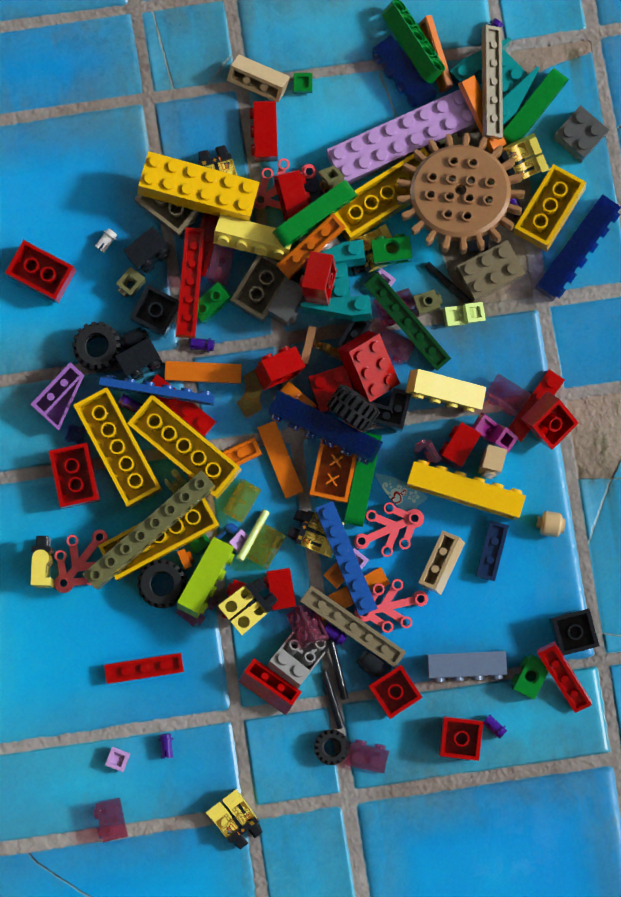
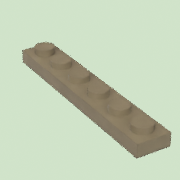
M486 24L482 26L483 136L499 140L503 138L502 28Z
M310 585L300 599V602L396 668L405 655V650L312 585Z

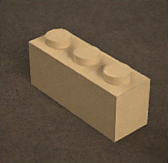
M242 55L236 57L227 77V81L276 102H279L286 92L290 76Z
M488 444L483 450L477 473H481V477L492 480V478H496L502 472L507 449Z
M442 530L418 583L423 588L441 595L465 542L460 537Z

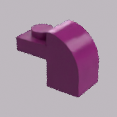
M480 413L471 427L481 433L480 438L492 446L507 449V453H509L519 438L507 427L497 424L484 413Z

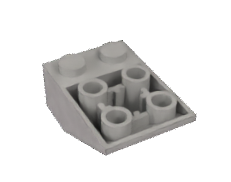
M301 621L266 667L296 688H299L329 649L327 644L329 641L304 621Z

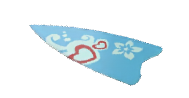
M375 474L385 493L400 509L408 512L411 509H417L419 504L427 500V496L421 491L405 487L406 482L391 476Z

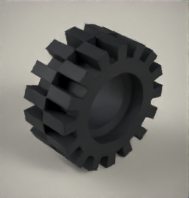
M333 729L325 730L315 740L314 751L322 763L337 765L346 759L349 753V742L340 731ZM328 740H335L339 744V751L334 755H329L324 750V744Z

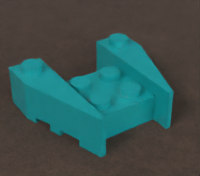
M510 38L502 40L503 128L515 117L539 71L537 66L528 74L505 51L510 45ZM482 50L463 58L450 71L452 82L458 88V83L474 75L482 85Z
M363 240L343 242L321 252L333 255L337 268L329 305L310 302L301 303L303 312L329 316L335 319H346L351 322L373 320L369 295L351 297L348 267L366 265ZM303 267L299 273H305L306 269Z

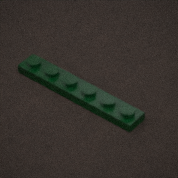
M378 271L363 283L436 371L451 359Z

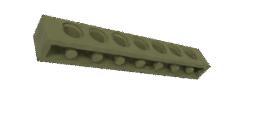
M201 470L83 573L85 578L95 589H101L211 493L216 486Z

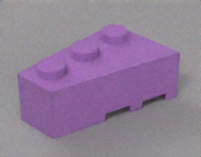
M70 362L31 403L57 430L60 429L84 375Z

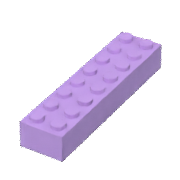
M459 89L327 149V157L331 166L335 165L344 175V180H347L352 185L398 164L414 154L416 149L420 150L424 147L426 151L429 150V140L431 139L438 146L439 141L446 138V134L453 135L456 133L457 136H460L478 126Z

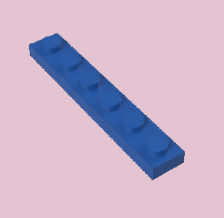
M105 375V378L100 377L99 380L101 388L108 387L112 390L149 396L154 395L155 397L214 406L215 397L208 391L194 393L189 388L176 390L171 385L163 384L162 387L154 386L155 383L147 381L139 384L135 383L136 380L124 378V381H121L111 375Z
M331 501L314 508L358 615L361 616L378 609L334 502Z

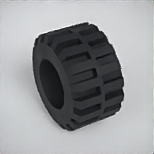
M91 322L90 325H83L84 328L82 330L79 329L77 331L78 334L73 338L75 341L72 347L74 348L73 352L76 359L84 368L86 367L90 371L100 372V370H104L105 372L108 371L109 367L113 368L114 364L118 362L115 356L122 352L121 349L123 347L115 329L108 324L105 325L103 322ZM95 337H103L109 344L107 352L100 357H92L87 352L88 343Z
M340 385L327 403L329 409L363 432H367L380 414L374 404L346 385Z
M163 559L155 560L152 563H148L141 570V574L138 576L137 588L139 589L140 596L146 603L156 608L165 609L177 604L187 585V579L183 570L174 562ZM158 573H167L174 581L173 589L167 595H157L151 588V581Z

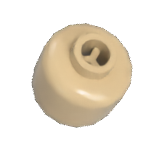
M544 511L542 517L538 516L536 528H540V533L543 536L559 537L560 533H564L566 519L563 518L561 513Z

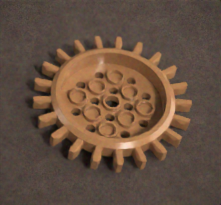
M469 133L464 134L462 139L463 145H453L452 136L446 134L445 144L447 147L438 149L436 143L431 139L429 140V149L432 154L428 157L417 149L414 151L415 159L420 162L418 168L407 163L403 165V171L413 175L412 181L398 179V187L410 189V195L397 196V204L412 205V209L401 213L402 220L406 221L413 217L418 219L419 222L411 228L413 235L418 234L423 228L430 232L426 236L425 245L430 246L437 236L444 239L442 250L445 253L449 250L451 241L460 242L461 254H466V241L475 240L478 249L483 251L485 246L483 236L489 234L495 242L499 243L501 241V235L495 229L499 224L510 231L514 228V223L505 218L507 212L521 215L522 207L510 204V199H524L525 190H511V184L521 182L523 176L522 173L508 176L506 171L515 165V159L510 158L501 164L497 158L501 156L503 147L499 145L491 154L484 150L487 146V138L484 136L480 140L478 147L469 146ZM456 160L457 163L452 164L451 161ZM476 162V165L472 166L470 163ZM430 176H435L436 179H435V180H431L429 177H430ZM455 178V181L451 182L448 179ZM473 179L475 182L469 183L468 180ZM488 181H493L494 184H493V185H488L487 182H488ZM458 187H463L466 192L463 195H459L455 190ZM432 193L434 197L429 198L427 195ZM452 195L454 198L447 199V196ZM467 197H472L473 200H472V201H467L466 198H467ZM486 199H491L492 202H491V203H487L485 200H486ZM450 213L452 216L446 217L445 214ZM465 215H470L471 218H470V219H465L464 216H465Z

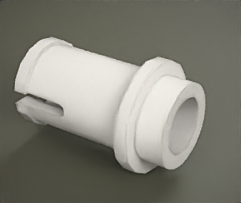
M109 228L107 231L104 230V235L94 245L99 249L104 243L100 249L103 253H105L114 240H117V234Z

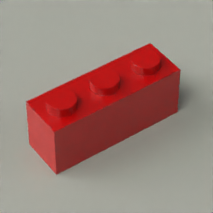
M253 101V108H250V119H254V126H250L251 138L254 137V144L251 145V156H255V162L278 161L276 101Z
M255 658L238 681L284 715H287L302 693L298 688Z

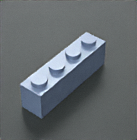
M506 651L427 655L428 678H433V682H442L445 677H452V681H463L466 676H471L472 680H483V676L491 675V679H503L502 675H507Z

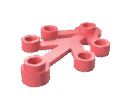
M283 158L278 161L277 175L285 173L286 169L289 168L290 163L287 159ZM281 161H286L287 166L285 168L280 166ZM306 164L301 168L300 173H304L305 179H312L316 176L317 171L312 164ZM264 168L261 172L262 179L253 207L263 209L266 206H270L282 211L280 202L270 199L278 195L275 183L273 188L266 191L268 181L273 176V171L270 168ZM307 168L312 169L311 175L306 174ZM265 170L270 171L271 174L269 177L264 176ZM258 196L263 197L262 203L257 202Z
M386 503L383 508L386 514L393 513L404 518L398 522L378 515L374 510H369L366 513V519L369 522H377L386 527L368 535L358 534L354 539L355 547L365 549L368 547L369 542L390 534L386 545L381 550L384 557H390L393 553L392 548L399 530L407 526L404 538L399 541V547L403 550L408 549L411 545L410 539L414 529L420 527L424 522V515L420 510L411 509L407 512L395 507L393 503ZM387 505H391L393 507V510L391 512L386 511ZM371 512L375 514L373 520L368 518V514ZM412 515L418 516L417 522L411 520ZM359 538L365 539L364 545L358 543ZM403 540L408 541L407 547H402L401 542ZM385 548L391 550L389 555L384 554L383 550Z
M96 530L93 533L92 542L80 557L77 546L79 543L78 537L75 535L67 537L66 541L70 546L72 567L68 572L65 564L66 552L58 550L55 553V559L58 561L59 575L56 577L54 585L59 592L67 593L72 590L73 586L88 584L92 586L85 577H74L79 571H87L96 563L85 562L98 545L108 540V534L105 531ZM98 534L103 535V539L101 541H98L96 539V536ZM72 537L76 539V543L73 545L69 542ZM59 553L64 554V558L62 560H59L57 557ZM65 579L67 581V585L65 587H62L60 583L62 580Z
M394 579L381 604L376 605L378 609L369 612L366 616H359L355 608L354 614L363 622L370 620L382 627L384 632L389 633L393 630L392 622L382 620L375 615L376 613L383 612L400 622L403 628H409L412 625L411 618L403 616L393 609L413 604L420 607L424 606L428 602V596L424 591L418 590L412 597L392 601L397 591L403 588V582L400 579ZM396 581L401 583L399 588L394 587ZM376 583L373 586L371 594L374 601H376L378 595L384 593L385 589L381 583ZM381 586L382 591L377 593L375 587ZM420 595L424 596V601L418 602L417 597ZM404 619H409L410 621L407 626L403 625ZM386 623L391 624L389 630L384 629Z

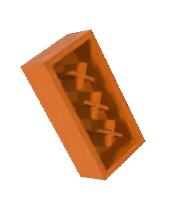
M325 419L309 494L310 497L347 504L362 431L350 424Z

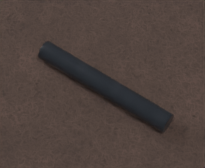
M428 262L424 266L464 304H468L471 301L463 291L433 264Z
M335 641L329 642L327 644L341 700L348 699Z
M328 671L320 673L337 728H344V721Z

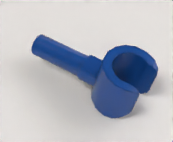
M230 523L215 537L221 539L227 533L233 536L238 527Z

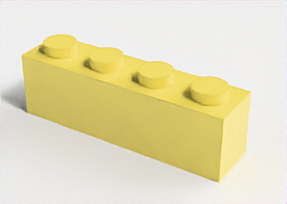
M220 214L213 241L214 244L276 260H282L291 251L293 246L292 243L288 247L283 248L272 233L276 229L274 227Z
M421 369L410 370L406 393L412 394V398L422 400L423 398H428L431 403L440 404L443 402L446 403L447 407H462L463 411L474 413L475 410H482L486 387Z

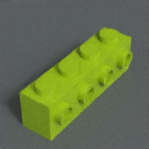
M213 537L177 602L178 609L197 619L200 613H205L208 607L207 600L215 595L218 580H223L227 572L225 571L227 564L231 565L236 556L233 554V546Z

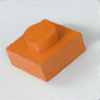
M185 549L177 551L184 569L192 568L191 563L194 562L191 552H186Z
M337 562L323 575L336 589L344 582Z

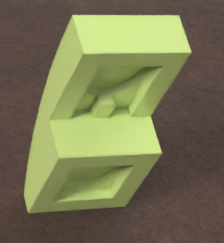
M483 302L442 309L445 327L486 321Z

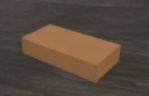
M313 326L308 328L301 357L306 367L309 364L316 334V327Z

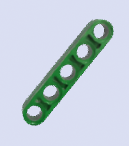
M392 0L382 11V17L421 77L426 82L433 83L445 71V66L404 3L400 0Z
M555 68L549 72L504 129L503 137L506 141V146L525 137L569 80L566 76Z
M344 180L281 224L272 233L283 248H286L322 223L332 213H336L350 203L358 195L347 180Z
M367 432L362 434L344 520L345 524L363 527L382 435Z

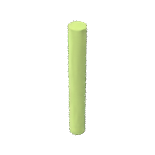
M262 510L236 558L237 560L244 561L270 514L267 510Z

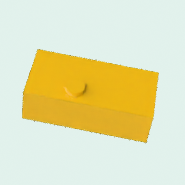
M553 164L515 225L514 234L548 252L584 193L586 181Z

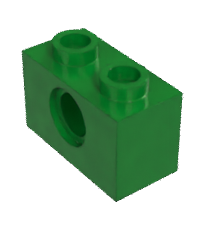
M396 234L393 236L394 238L378 236L374 238L375 240H371L374 267L412 262L410 236ZM393 245L397 251L395 253H388L386 247Z
M217 282L199 299L197 317L201 322L207 323L230 302L233 295L222 283Z
M529 654L528 657L524 656L520 664L522 669L519 674L516 673L511 684H513V690L535 700L549 671L540 658ZM529 670L535 674V678L531 682L525 678V674Z

